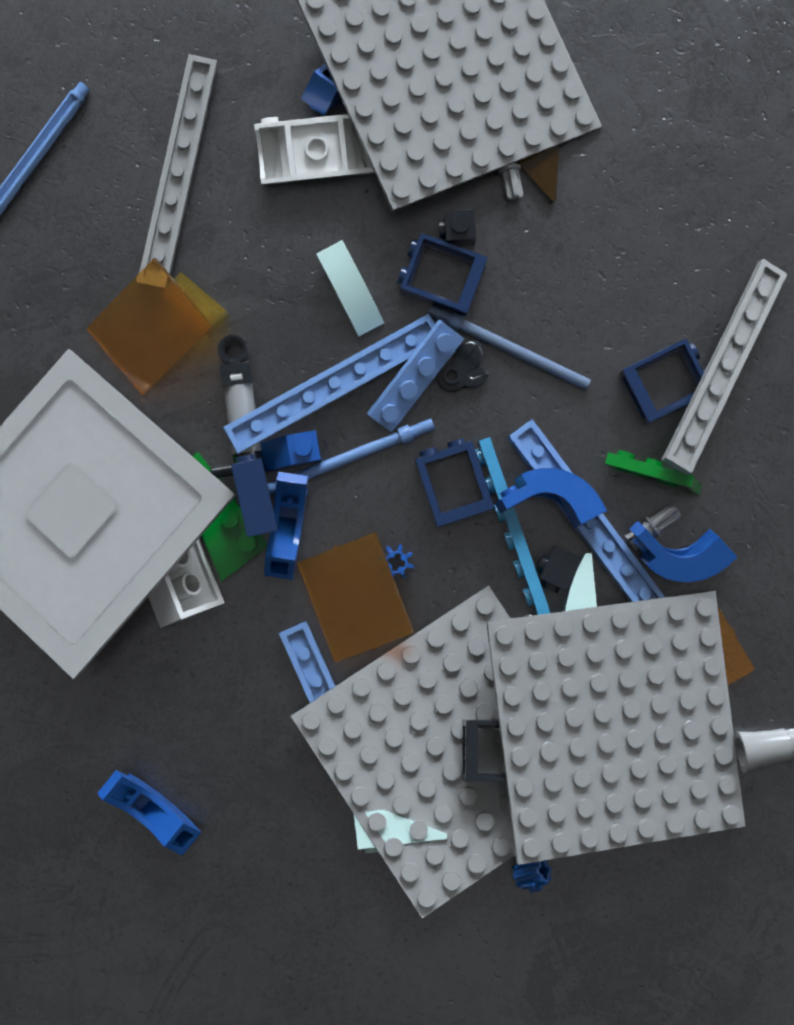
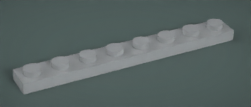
M188 54L137 280L139 284L168 290L217 72V60Z
M765 259L757 263L662 458V461L685 475L692 473L787 276V273Z

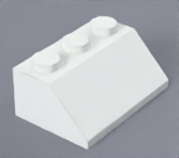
M200 539L194 543L148 596L160 628L225 603Z

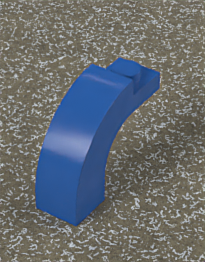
M539 468L521 474L515 479L517 486L514 485L501 492L502 498L495 503L499 513L502 514L528 499L536 497L547 498L556 502L564 510L574 529L607 511L598 494L586 481L571 472L556 468Z
M278 472L274 504L277 531L270 532L265 555L264 576L294 579L306 510L308 476Z
M639 521L629 528L636 536L632 541L643 552L639 558L652 571L672 581L696 582L710 578L723 571L738 558L711 529L688 547L670 549L662 546Z
M115 770L97 793L103 801L125 811L141 822L164 847L182 856L201 834V831L175 805L151 786L130 773L127 776Z

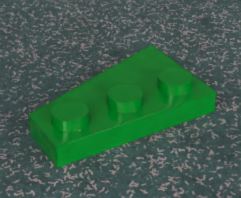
M618 450L617 454L608 452L605 464L611 469L647 480L653 477L656 478V482L672 488L682 485L688 488L689 493L697 496L700 494L702 484L691 474L685 475L675 468L674 470L664 468V463L655 459L646 458L645 462L635 460V455L626 451Z

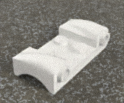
M348 114L279 121L278 117L261 119L259 124H254L262 185L375 173Z

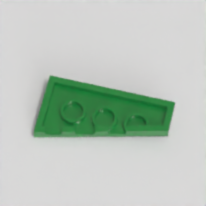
M199 452L194 454L192 457L210 472L211 467ZM235 499L228 504L202 534L221 582L267 549L268 546L261 534L247 537L241 508Z

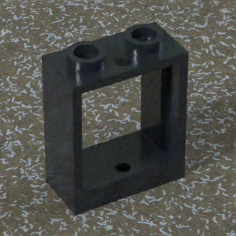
M462 719V780L465 782H506L505 773L478 772V728H499V721Z

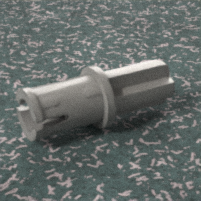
M517 162L498 169V174L502 175L505 194L508 200H516L523 197L519 175L521 165H518Z
M670 504L650 519L646 517V522L642 525L653 537L657 536L659 538L663 530L681 518V513L675 505ZM630 532L625 535V538L632 545V548L637 551L638 547L632 541L636 536Z

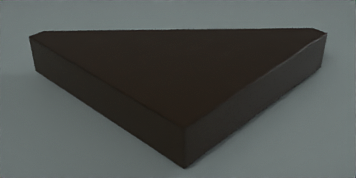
M559 145L517 161V164L521 165V170L551 203L556 200Z

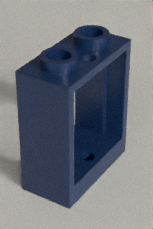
M421 233L419 240H412L407 256L412 257L408 268L402 267L397 283L401 284L400 293L453 313L455 311L466 317L488 257ZM425 248L472 265L458 303L411 286Z
M687 338L619 372L645 425L688 405L694 393L656 411L637 372L679 352L696 388L706 370H702L698 362L700 355L696 346L693 343L689 344Z
M464 438L447 443L448 449L437 452L436 447L421 451L419 452L420 458L415 459L437 528L494 509L473 442L465 443ZM467 451L482 500L441 513L425 465Z
M254 454L237 457V463L232 464L231 467L247 537L277 531L262 459H255Z

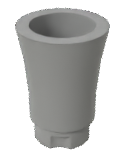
M794 728L756 732L736 731L734 733L737 763L743 773L759 767L790 761L791 758H794Z

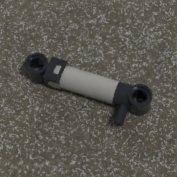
M235 334L225 336L218 345L220 359L225 364L220 365L228 424L256 409L250 362H246L248 347L246 341ZM236 344L242 349L241 354L236 358H230L225 354L226 347ZM261 442L239 454L236 453L231 444L233 464L237 463V457L254 454L255 459L261 458L263 463ZM232 464L213 466L210 468V472L216 478L233 476Z

